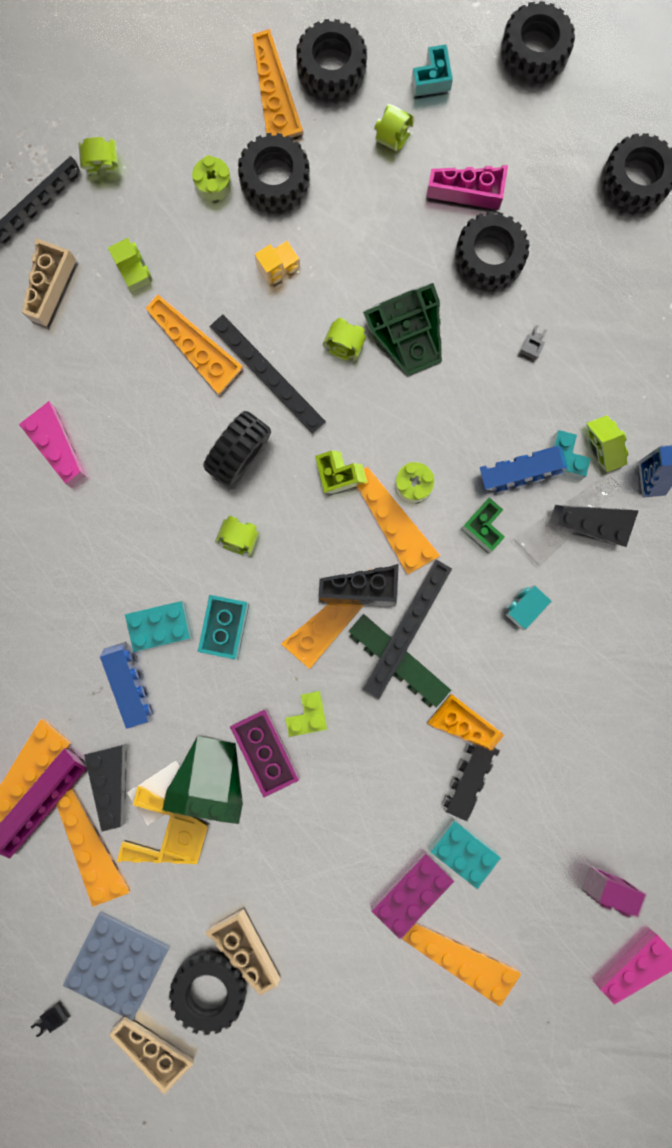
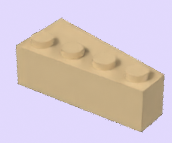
M36 238L35 254L32 256V270L29 272V286L26 289L22 313L30 321L47 327L76 262V258L69 250Z
M244 909L212 925L205 932L217 944V948L221 952L223 951L230 959L232 965L239 969L243 974L242 976L259 995L278 986L281 978Z
M123 1017L110 1030L109 1036L163 1094L194 1064L192 1057L126 1017Z

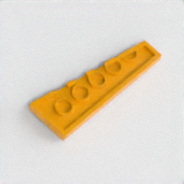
M268 29L254 33L252 36L266 133H272V135L282 133L285 138L287 136L296 137L302 135L303 128L271 31Z
M157 294L146 307L148 313L220 396L243 370V366L160 295Z
M368 467L364 468L367 483L356 487L406 574L409 575L439 558L440 555L377 477Z
M329 603L284 640L281 645L310 669L364 605Z
M43 719L38 722L0 785V823L59 753L71 745L67 739Z
M74 789L68 790L56 806L92 907L130 893L128 886L119 870L115 867L113 859L105 849L102 839L95 831L94 825L87 816Z
M417 923L402 937V940L499 1007H501L521 976L518 970L488 958L486 955L473 951Z

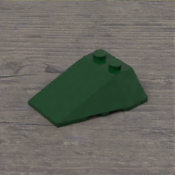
M434 283L411 289L363 311L369 330L407 376L442 362L440 300Z
M197 736L166 790L162 811L239 824L242 796L235 743Z

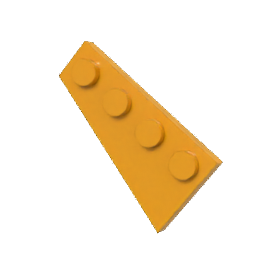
M452 694L427 723L432 728L491 751L504 737L501 731Z

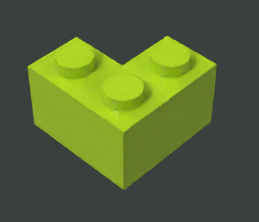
M126 238L108 247L131 293L151 283L148 278L151 274L146 265L142 266L140 260L143 258L135 242L131 243L129 238Z
M608 415L586 423L588 438L596 447L598 463L606 473L628 465L627 456H629V453L625 446L627 437L625 432L618 428L617 423L612 421Z
M331 450L315 456L324 493L334 494L367 483L363 464L352 463L345 466L340 451Z
M320 691L301 694L304 714L285 718L289 737L327 730Z

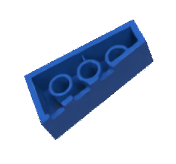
M672 445L659 446L639 460L644 498L666 496L671 489Z
M561 446L533 452L530 457L529 455L515 457L513 459L514 462H510V460L496 462L493 468H489L486 465L479 467L485 490L497 491V493L506 492L508 487L514 485L515 488L527 485V481L539 482L545 480L544 476L552 475V477L564 474L563 471L568 469Z
M126 641L104 648L100 659L125 728L128 729L148 722L151 709L149 704L145 703V693L143 687L139 685L138 673L133 666Z

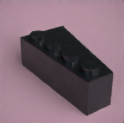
M399 564L320 578L318 602L395 607L397 604Z
M471 742L466 747L465 752L468 754L465 760L462 759L459 764L458 770L460 773L458 778L454 777L450 788L453 790L450 796H446L443 803L446 813L467 822L478 800L476 794L477 792L480 793L485 785L486 778H484V775L492 770V758L494 755L498 757L500 752L497 748L491 751Z
M126 744L84 754L101 832L120 828L125 824Z

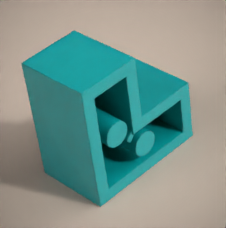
M447 44L428 47L427 66L415 67L412 71L411 79L414 96L451 91L453 77Z
M558 430L554 434L551 447L561 446L568 469L564 470L562 475L580 480L584 479L587 476L591 458L573 453L577 438L576 434Z
M535 585L532 587L527 586L518 593L517 597L519 599L517 601L514 600L507 607L508 613L506 616L521 630H526L552 601Z

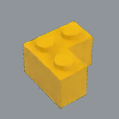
M288 241L275 249L269 244L254 254L256 266L268 285L278 283L282 280V276L287 273H294L299 268L298 266H300V259Z

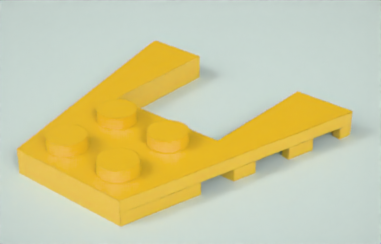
M139 785L133 805L169 815V822L160 851L123 841L117 862L198 864L209 825L196 817L162 811L164 799Z

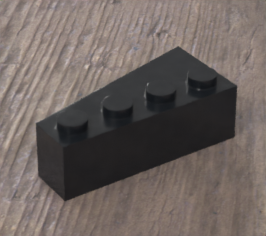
M555 505L549 523L615 545L627 547L639 510Z

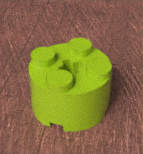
M388 104L382 119H378L375 124L374 130L377 131L375 140L395 151L397 149L401 150L410 136L408 129L409 126L413 127L414 116Z
M91 137L83 139V143L78 142L80 167L87 170V174L95 175L100 170H105L106 173L116 172L118 157L115 140L110 139V142H107L104 137Z
M211 155L205 156L196 163L193 168L192 178L197 194L202 199L213 202L212 200L224 199L231 190V176L227 164L220 158Z
M337 318L336 321L331 323L322 345L324 349L327 346L330 349L329 353L339 359L348 361L349 358H353V361H356L366 340L365 329L358 325L353 326L342 318Z
M409 462L399 470L395 480L397 494L408 503H418L427 499L434 487L433 472L428 466L419 462ZM414 479H416L418 483L415 485V487L411 485V481H413Z
M228 516L221 524L215 543L218 545L221 542L224 544L222 548L233 553L243 555L244 552H247V556H251L259 535L256 531L257 526L251 523L243 524L239 522V519Z

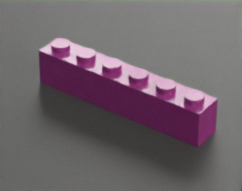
M64 748L1 821L0 855L10 859L87 769L76 754Z

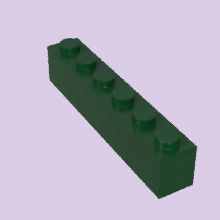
M365 614L348 631L351 634L349 638L356 644L362 643L365 646L363 650L371 657L375 655L380 658L391 638ZM406 651L393 676L398 681L402 682L404 680L409 684L407 688L413 694L419 693L424 697L422 701L431 708L433 705L437 708L451 692V689Z

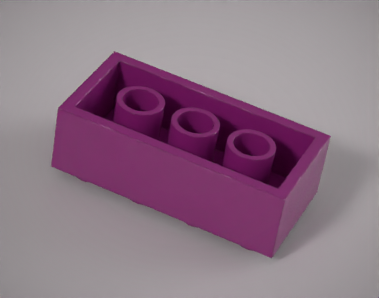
M267 709L230 726L263 798L299 781L300 778Z
M423 851L371 906V912L401 939L455 881L428 853Z
M591 866L582 887L587 892L586 895L591 897L590 899L594 900L600 907L609 911L614 908L620 915L631 918V915L639 917L646 897V893L627 880Z

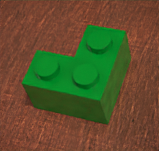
M489 497L461 529L488 553H491L505 538L491 524L503 509Z

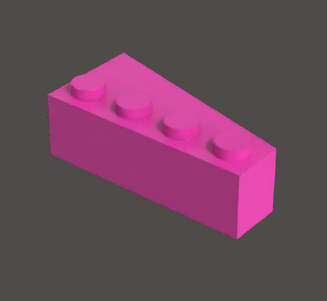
M502 165L497 168L485 166L484 168L473 169V167H466V169H431L426 197L499 210L504 196L508 165Z
M50 401L19 424L66 485L71 487L85 476L55 406Z
M650 929L595 984L615 1005L672 971V949L658 934Z

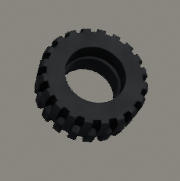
M534 1L529 2L528 6L522 5L518 8V11H514L506 23L501 42V53L504 54V62L506 64L509 63L508 68L512 72L515 70L516 75L520 78L525 76L526 80L530 81L532 78H535L536 81H542L543 77L550 79L553 77V74L557 75L561 72L568 62L575 42L574 24H570L571 18L569 15H564V10L560 7L557 9L555 4H545V1H539V4H535ZM531 31H539L550 37L554 47L545 52L533 51L524 44L521 36Z
M324 19L323 23L319 21L313 23V28L309 26L305 30V34L300 36L299 44H297L296 48L297 72L302 80V84L305 87L308 86L309 91L313 94L317 92L319 97L323 98L326 95L329 96V99H334V96L344 97L346 92L350 94L354 91V86L356 88L359 87L361 79L365 77L367 68V46L363 36L359 35V30L355 27L351 28V24L346 21L341 23L339 19H335V21ZM325 49H338L347 55L349 61L339 69L328 70L320 67L314 59L317 54Z
M266 133L265 137L257 136L255 142L251 140L247 143L248 149L243 148L241 158L238 160V175L244 195L247 199H251L253 205L257 206L260 204V209L263 210L271 208V211H277V208H282L283 211L287 209L288 205L293 207L297 204V199L301 200L304 197V191H307L309 187L310 165L306 151L302 149L298 141L294 143L292 137L287 136L285 138L282 133H277V135ZM279 160L290 166L292 174L285 182L270 185L262 182L257 177V171L265 162Z
M636 133L632 134L630 138L625 137L620 143H617L603 168L604 175L602 180L606 184L604 187L606 193L610 192L611 194L609 198L612 201L616 200L618 202L617 205L621 208L626 206L629 211H633L635 208L638 212H641L645 208L650 210L656 205H660L672 190V147L669 148L667 146L668 142L665 140L662 142L659 140V136L656 135L651 137L649 133H643L642 136ZM634 160L647 163L655 173L656 182L650 185H640L633 182L625 171V163Z
M493 211L487 212L486 216H483L482 213L476 215L475 220L471 218L467 225L463 227L457 241L455 256H457L456 264L458 267L460 266V273L462 276L467 275L466 280L469 283L474 281L476 282L475 286L481 288V285H484L486 289L491 290L493 286L499 289L504 284H511L520 275L529 256L528 249L530 243L528 239L526 240V230H521L522 224L519 221L515 223L513 221L514 217L509 215L507 218L503 216L504 213L502 212L494 215ZM487 237L497 238L507 246L509 258L501 264H488L477 256L475 252L476 242Z
M241 412L223 431L209 451L203 463L204 470L223 485L232 486L249 468L265 446L271 435L270 427L251 412Z
M206 951L201 952L198 956L196 954L191 956L188 961L185 960L181 964L171 982L169 992L171 1011H175L174 1017L177 1022L180 1020L183 1022L182 1027L186 1030L188 1027L193 1029L192 1033L198 1034L199 1031H203V1035H210L212 1031L215 1034L221 1033L223 1028L227 1030L231 1027L233 1021L236 1022L243 1009L247 993L246 980L243 979V974L237 967L232 965L225 954L222 957L218 955V952L207 954ZM200 976H213L219 979L227 991L226 1000L223 1005L211 1010L203 1009L196 1005L190 996L192 982Z

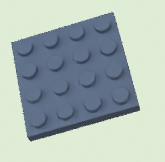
M100 912L63 986L133 1021L170 947Z

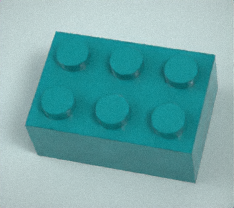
M209 595L197 652L238 660L249 603Z
M183 601L125 614L133 652H142L193 639Z
M453 818L429 848V851L476 889L481 886L501 859L496 852Z

